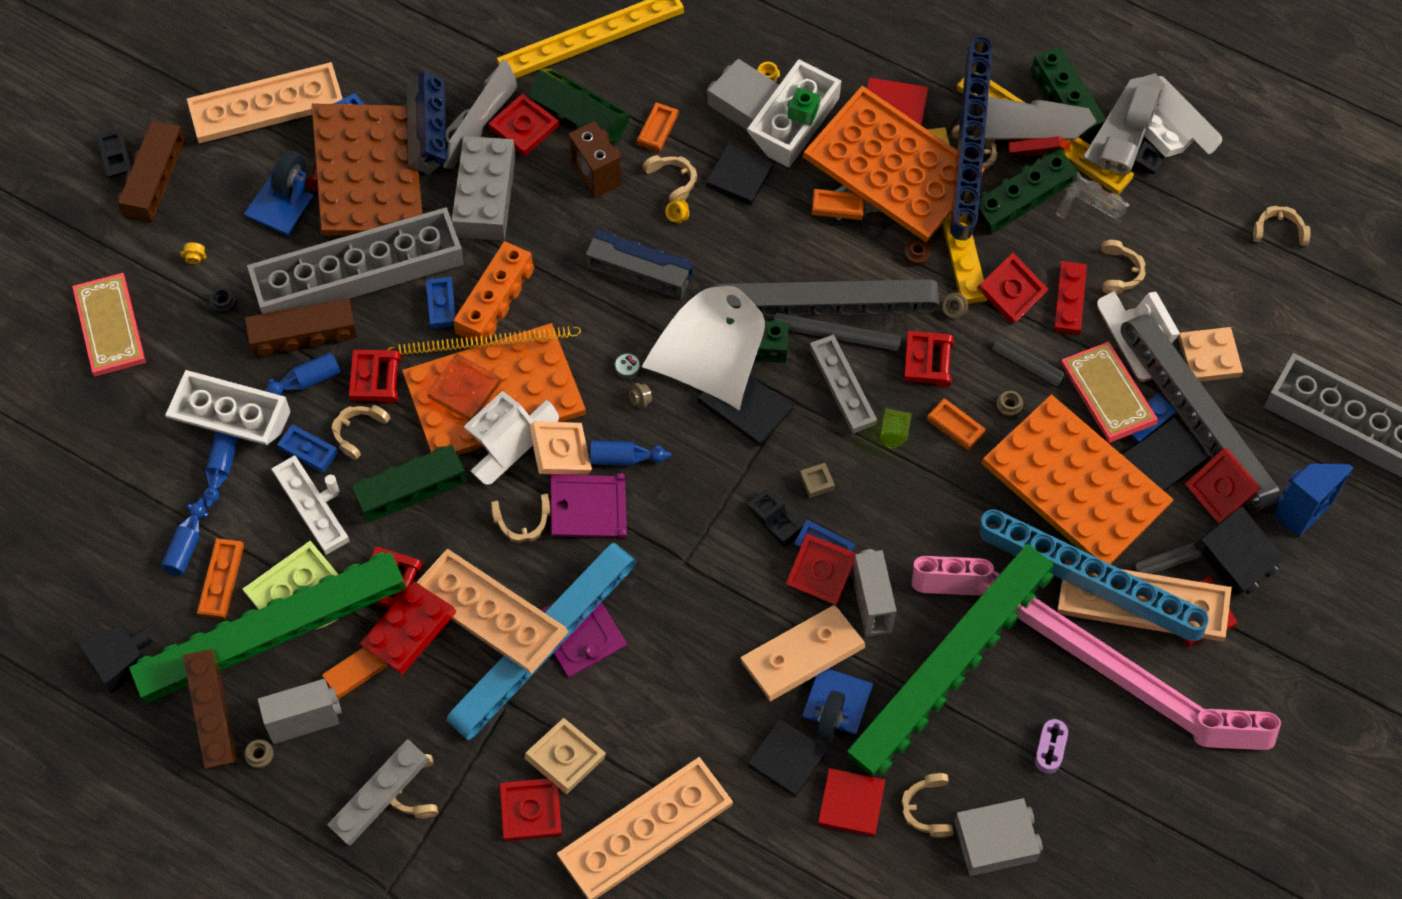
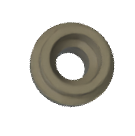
M954 292L948 294L943 299L942 308L948 317L956 319L965 315L968 309V302L962 294ZM953 301L959 303L958 310L953 307Z
M635 383L631 386V391H629L631 403L639 409L646 408L647 404L652 402V394L646 384Z
M1006 391L998 397L997 409L1005 416H1016L1022 411L1023 400L1017 392ZM1012 403L1014 407H1009L1005 404Z
M265 740L252 741L247 745L244 752L246 762L254 768L267 766L272 761L274 755L272 746ZM258 751L264 752V756L259 759L255 758V754Z

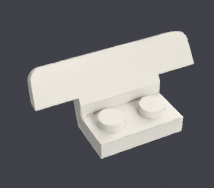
M1158 76L1165 85L1151 125L1145 131L1144 136L1165 158L1183 153L1194 140L1208 154L1213 153L1221 144L1222 136L1164 77Z
M1115 291L1101 297L1097 302V308L1136 379L1140 382L1152 380L1150 374L1123 339L1121 325L1130 319L1148 314L1154 319L1172 344L1180 333L1157 292L1148 293L1136 308L1125 311Z
M501 391L464 426L467 433L480 442L489 452L471 472L482 483L492 484L533 445L529 428L533 421L558 422L559 414L553 405L546 400L529 416L518 402Z

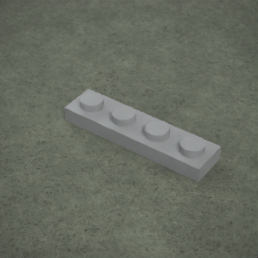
M831 335L810 343L809 349L852 434L877 425V418L835 336Z
M407 739L327 825L351 846L430 759Z

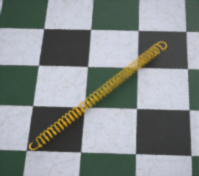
M568 326V335H567V336H566V334H565L564 327H563V336L561 337L560 331H559V327H558V337H556V335H555V329L553 328V338H554V336H555L556 339H558L559 336H560L561 338H563L564 335H565L566 338H568L569 335H570V336H577V335H571V334H570L569 326ZM548 328V339L549 337L553 339L550 335V329ZM539 329V330H538V332H539V338H538L537 341H539V339H541V340L543 341L544 338H546L545 329H543V332H544L543 339L541 338L540 329ZM529 330V340H527L526 334H525V331H524V341H525V339H526L527 342H529L530 339H531V341H534L535 339L537 340L536 335H535V330H533V331H534V339H533V340H532L531 335H530V330ZM519 331V342H518L517 339H516V332H514V336H515L514 342H513L512 339H511V333H509L510 341H509L508 344H510V342H512V343L514 344V343H515V340H516L517 343L520 342V339H521V333H520V331ZM500 333V343H499V344H498V342H497V337H496V334H495V344L497 343L498 345H500L501 342H502V344L504 345V344L507 342L506 333H504V335H505V342H504V343L502 342L501 333ZM490 334V345H489L488 342H487V335H485V340H486L485 345H484L483 342H482V336H480L481 344H480L479 347H481V345H483V346L485 347L486 344H487L488 346H490L491 343H492V345H495V344H493V342H492V336H491V334ZM471 336V346H470V347H469V345H468V339H467V337H466V347H464V345H463V338L461 337V343H462V344H461V348H462V346H463V348H465V349L467 348V346H468L469 348H471L472 346L475 348V347L478 345L477 336H475V339H476V345H475V346L473 345L472 336ZM456 338V348L453 345V339H451L452 348H454L455 350L457 349V347L461 349L458 345V338ZM442 339V350H443V348H444V341H443V339ZM437 340V346H438V347H437V350H435L436 352L438 351V349L440 350V348H439V341H438V340ZM427 341V345H428V350H427V351L425 350L424 342H422V344H423V352L425 351V352L427 353L428 351L433 352V350H435V348H434V341H432V345H433L432 351H431L430 348H429V341ZM413 342V348H414L413 353H412L411 350H410V343H408L409 352L406 353L407 355H408L409 353L413 354L414 351H415V353H417V354L419 353V351L421 352L419 342H418V352H416V350H415V343ZM403 344L404 353L402 355L406 353L405 344Z

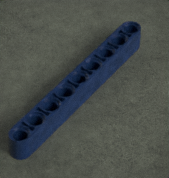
M977 36L971 41L965 63L950 222L951 235L960 241H965L972 236L978 220L993 51L991 40L984 36Z

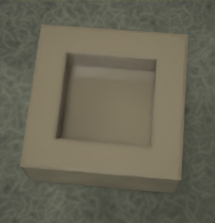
M826 463L800 471V477L809 498L835 489V484Z

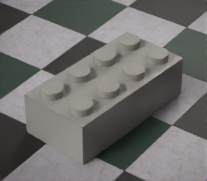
M463 136L452 215V224L458 238L505 241L516 157L514 139Z

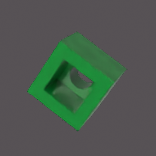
M797 87L788 106V118L811 126L820 108L821 95Z

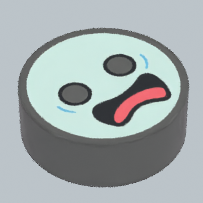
M632 353L619 355L614 362L616 375L623 380L636 378L641 370L639 358Z

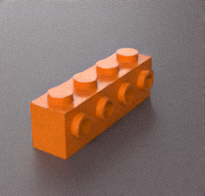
M503 242L453 320L456 334L467 337L469 340H471L472 336V341L476 342L475 336H477L478 344H481L480 336H482L484 344L486 342L485 335H487V338H490V334L491 336L494 335L499 319L506 316L511 300L518 297L525 278H530L533 273L534 264L532 263V254L508 242Z

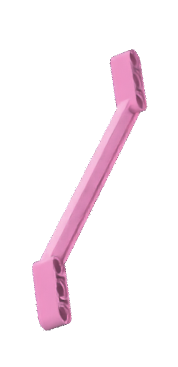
M921 556L914 561L911 584L916 591L922 593L980 596L986 592L1000 574L994 571L993 564L986 559ZM1037 598L1034 599L1028 608L1022 606L1016 613L1020 620L1192 733L1194 740L1199 745L1213 748L1269 750L1274 747L1281 726V721L1275 714L1261 711L1203 709Z

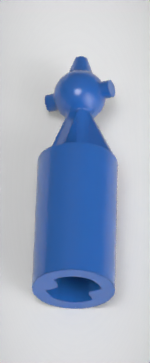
M329 352L292 368L280 383L273 379L268 380L269 384L264 391L281 396L283 390H304L340 374V369L333 354Z
M215 432L205 468L209 487L204 490L203 498L207 508H210L218 500L219 492L217 489L229 477L239 437Z
M591 440V465L634 466V463L649 458L659 464L664 459L671 457V453L665 451L660 446L648 450L635 445L634 442Z
M200 498L196 503H189L186 508L189 509L191 516L182 522L174 532L160 565L161 569L169 574L183 576L200 537L198 519L208 516L203 498Z

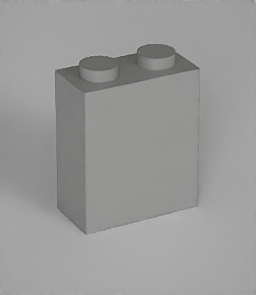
M737 59L732 65H728L724 69L722 76L717 81H713L707 89L708 105L747 130L779 84L740 59Z
M868 549L861 551L859 554H855L852 581L864 635L867 637L892 633L897 611L883 550L875 551Z
M325 679L258 698L263 722L273 744L338 725L337 714L342 713L334 687L328 688Z
M1024 798L957 812L954 824L969 876L1036 862L1040 851L1043 850L1041 838L1033 830V811L1031 807L1026 806Z

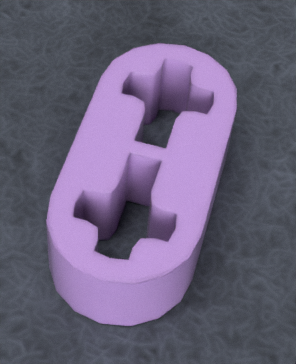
M1058 719L1047 721L1040 734L1035 765L1040 772L1045 774L1055 773L1059 769L1064 755L1068 729ZM1052 728L1058 729L1057 733L1059 735L1055 743L1050 742ZM1048 750L1053 751L1051 765L1045 764L1044 758Z

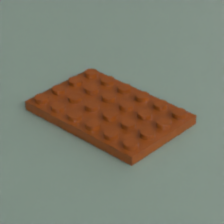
M312 103L311 116L321 235L349 236L422 215L418 170L408 166L407 106Z

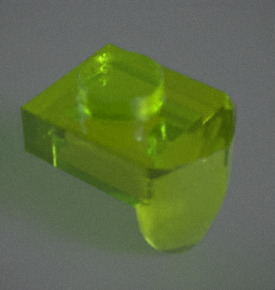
M885 408L880 440L887 447L896 448L902 446L907 441L912 413Z

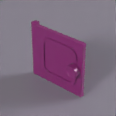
M551 474V536L621 539L627 537L624 474H617L616 476Z
M601 602L553 654L567 677L570 678L628 646ZM554 603L544 607L541 611L545 613Z

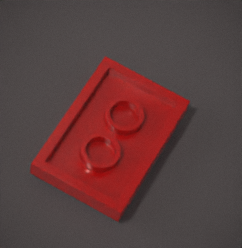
M414 581L359 644L367 652L403 675L457 611L452 605Z

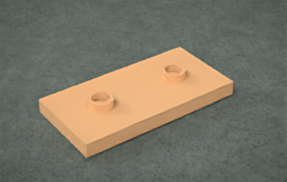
M833 605L740 658L741 663L767 698L772 701L864 649L865 642L836 605Z

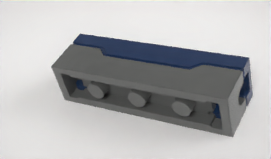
M423 71L406 86L408 166L429 175L447 160L444 80Z
M597 230L586 252V268L682 300L693 276V262L688 261L686 258L667 254L658 248L646 247L635 240L620 238L611 232Z

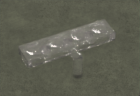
M1077 171V181L1064 189L1067 192L1056 215L1065 218L1075 197L1087 202L1115 220H1118L1126 213L1130 204L1125 202L1121 196L1104 190L1099 183L1082 177Z

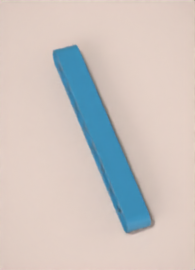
M989 510L982 515L980 536L985 542L1014 556H1017L1027 543L1034 549L1044 548L1048 552L1041 554L1054 563L1053 575L1186 640L1197 641L1204 636L1209 617L1202 608L1001 511ZM994 524L997 525L999 528L991 529L987 527V525ZM1019 536L1023 538V540L1015 541L1011 537ZM1063 560H1069V561H1071L1073 564H1072V565H1065V564H1063L1061 561H1063ZM1094 572L1098 577H1089L1086 573ZM1118 584L1121 585L1124 589L1117 590L1114 589L1111 585ZM1143 596L1146 597L1149 601L1141 602L1137 599V597ZM1163 609H1171L1175 614H1166L1163 612ZM1195 621L1199 623L1200 627H1193L1188 622Z
M616 543L609 545L545 612V614L565 626L569 633L533 674L633 569L636 560ZM503 656L448 715L446 722L467 740L472 739L533 674H530Z

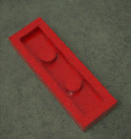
M1061 261L1054 332L1080 335L1087 264Z

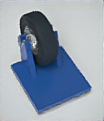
M289 150L276 161V166L272 167L271 176L245 211L244 217L289 236L314 199V195L305 192L306 159L302 154Z
M830 669L818 674L802 715L804 719L819 723L816 738L830 743L836 729L856 736L873 683Z

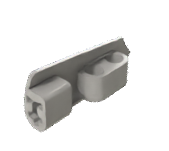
M504 59L501 61L499 66L484 81V90L472 108L464 110L446 130L447 160L444 162V168H454L460 161L463 136L481 137L484 131L483 127L517 90L516 78L508 61Z
M1156 73L1130 79L1085 153V160L1118 174L1124 175L1131 172L1143 136L1151 125L1165 84Z
M988 97L985 140H1032L1056 136L1066 140H1076L1082 133L1094 125L1096 120L1089 108L1035 100L1029 104Z

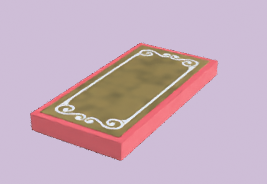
M124 273L72 286L94 377L146 363Z
M1109 342L1061 360V366L1109 443L1157 424L1158 418Z

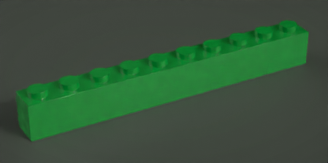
M1027 543L847 751V758L870 777L876 778L878 774L883 776L892 766L893 762L890 760L898 752L901 755L911 743L909 738L915 731L920 733L929 722L927 717L933 710L938 712L947 702L945 696L951 689L956 691L965 681L963 675L968 669L974 670L983 659L981 654L988 647L990 650L994 648L1001 638L998 634L1004 627L1007 629L1012 627L1019 617L1016 613L1022 606L1028 608L1036 598L1034 592L1040 586L1045 588L1054 576L1052 574L1054 563Z
M391 552L375 554L370 558L371 561L362 565H350L344 570L345 572L337 576L328 575L319 580V584L309 588L308 586L298 588L293 592V595L285 599H273L267 603L266 607L260 610L252 609L246 611L241 615V618L233 622H221L214 627V630L208 633L194 634L189 637V641L181 645H169L162 650V653L156 656H145L138 659L136 664L129 667L140 697L147 703H150L188 686L183 659L185 654L215 649L219 668L222 671L407 589L395 558Z

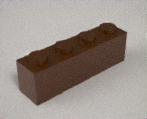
M151 121L148 130L144 131L141 148L135 153L134 165L132 170L127 172L126 185L123 191L119 192L117 204L120 206L124 217L153 222L185 142L180 126Z
M349 298L245 317L249 345L254 357H265L282 351L293 352L299 348L319 347L325 343L346 342L352 338H357Z
M209 649L183 655L204 768L238 762L216 650Z

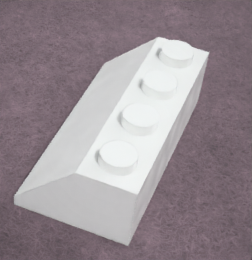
M798 59L747 128V132L769 158L790 168L839 100L841 80ZM797 87L821 95L820 108L811 126L788 118V106Z
M185 370L165 416L176 421L268 445L281 435L290 414V409L284 396Z

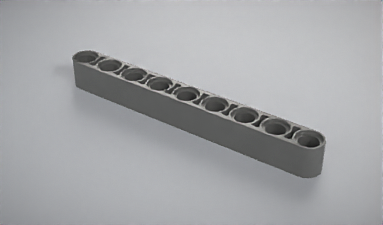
M929 279L717 284L712 286H733L738 288L755 304L763 317H774L776 313L793 316L927 314L936 312L940 308L938 283ZM734 295L727 296V303L731 307H741V301L738 297Z
M1143 314L1122 323L1121 335L1210 458L1213 459L1223 448H1228L1261 486L1262 490L1245 504L1246 507L1252 512H1258L1277 503L1280 499V490L1154 319L1148 314Z

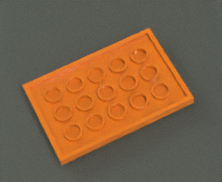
M864 86L858 89L804 151L803 158L925 242L931 238L952 211L957 150Z
M552 323L530 330L532 340L534 339L533 330H535L538 340V330L540 329V335L543 339V329H545L546 338L543 341L541 339L539 341L536 339L531 341L530 339L529 342L525 339L524 341V332H522L520 342L519 334H516V339L519 343L515 340L514 344L512 342L508 344L510 341L509 336L506 337L507 342L504 345L502 342L500 345L497 343L495 345L491 343L490 346L486 344L485 347L481 345V347L477 346L402 370L431 453L438 447H447L449 445H453L457 456L483 448L484 446L467 433L464 426L501 391L518 402L529 416L546 400L553 405L559 414L558 422L586 415L585 406L559 340L555 336L553 339L550 337L548 339V328L553 338L554 327ZM528 330V331H525L527 340H529V330ZM514 335L511 336L513 342L515 339Z
M1052 394L989 452L981 462L982 465L1074 546L1109 564H1112L1174 500Z

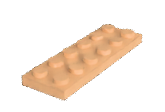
M332 62L187 98L198 142L203 143L311 115L312 103L335 104L343 98Z
M449 549L417 581L418 584L455 608L457 612L451 620L530 674H533L569 633L565 626Z
M1065 560V565L1073 564L1071 561ZM1123 570L1205 610L1208 614L1209 622L1202 638L1225 641L1231 587ZM1094 572L1086 573L1089 577H1098ZM1062 579L1057 610L1061 615L1172 633ZM1118 584L1111 585L1114 589L1117 590L1124 589L1121 585ZM1137 597L1141 602L1149 601L1146 597ZM1163 609V612L1166 614H1175L1171 609ZM1195 621L1188 622L1193 627H1200L1199 623Z
M698 757L557 853V857L587 899H597L731 807L733 801L701 758Z

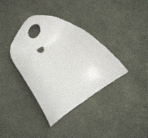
M720 286L707 288L695 295L678 311L657 340L642 367L691 385L740 410L746 384L764 333L765 320L755 304L736 287ZM734 295L738 297L741 301V307H731L727 303V296ZM726 318H732L735 322L731 325L727 324Z

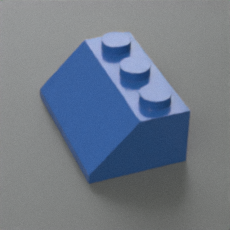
M1310 464L1303 471L1298 469L1288 480L1290 483L1283 490L1282 494L1284 495L1277 501L1276 506H1278L1274 517L1297 537H1300L1333 504L1351 474L1353 467L1350 464Z

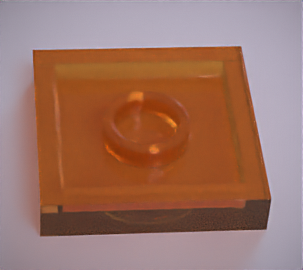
M456 353L428 390L427 396L429 399L470 421L481 411L501 384V377Z

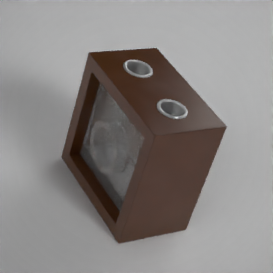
M594 121L569 133L571 164L594 198L620 187L621 175L623 174L620 166L622 156L616 146L612 147L606 130L604 128L600 129Z

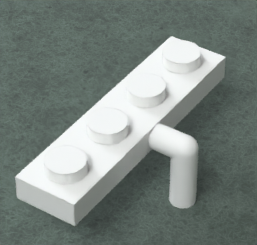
M296 456L271 468L274 476L326 555L350 542L342 526L326 504L327 501L339 494V487L334 475H327L325 477L327 489L319 493Z

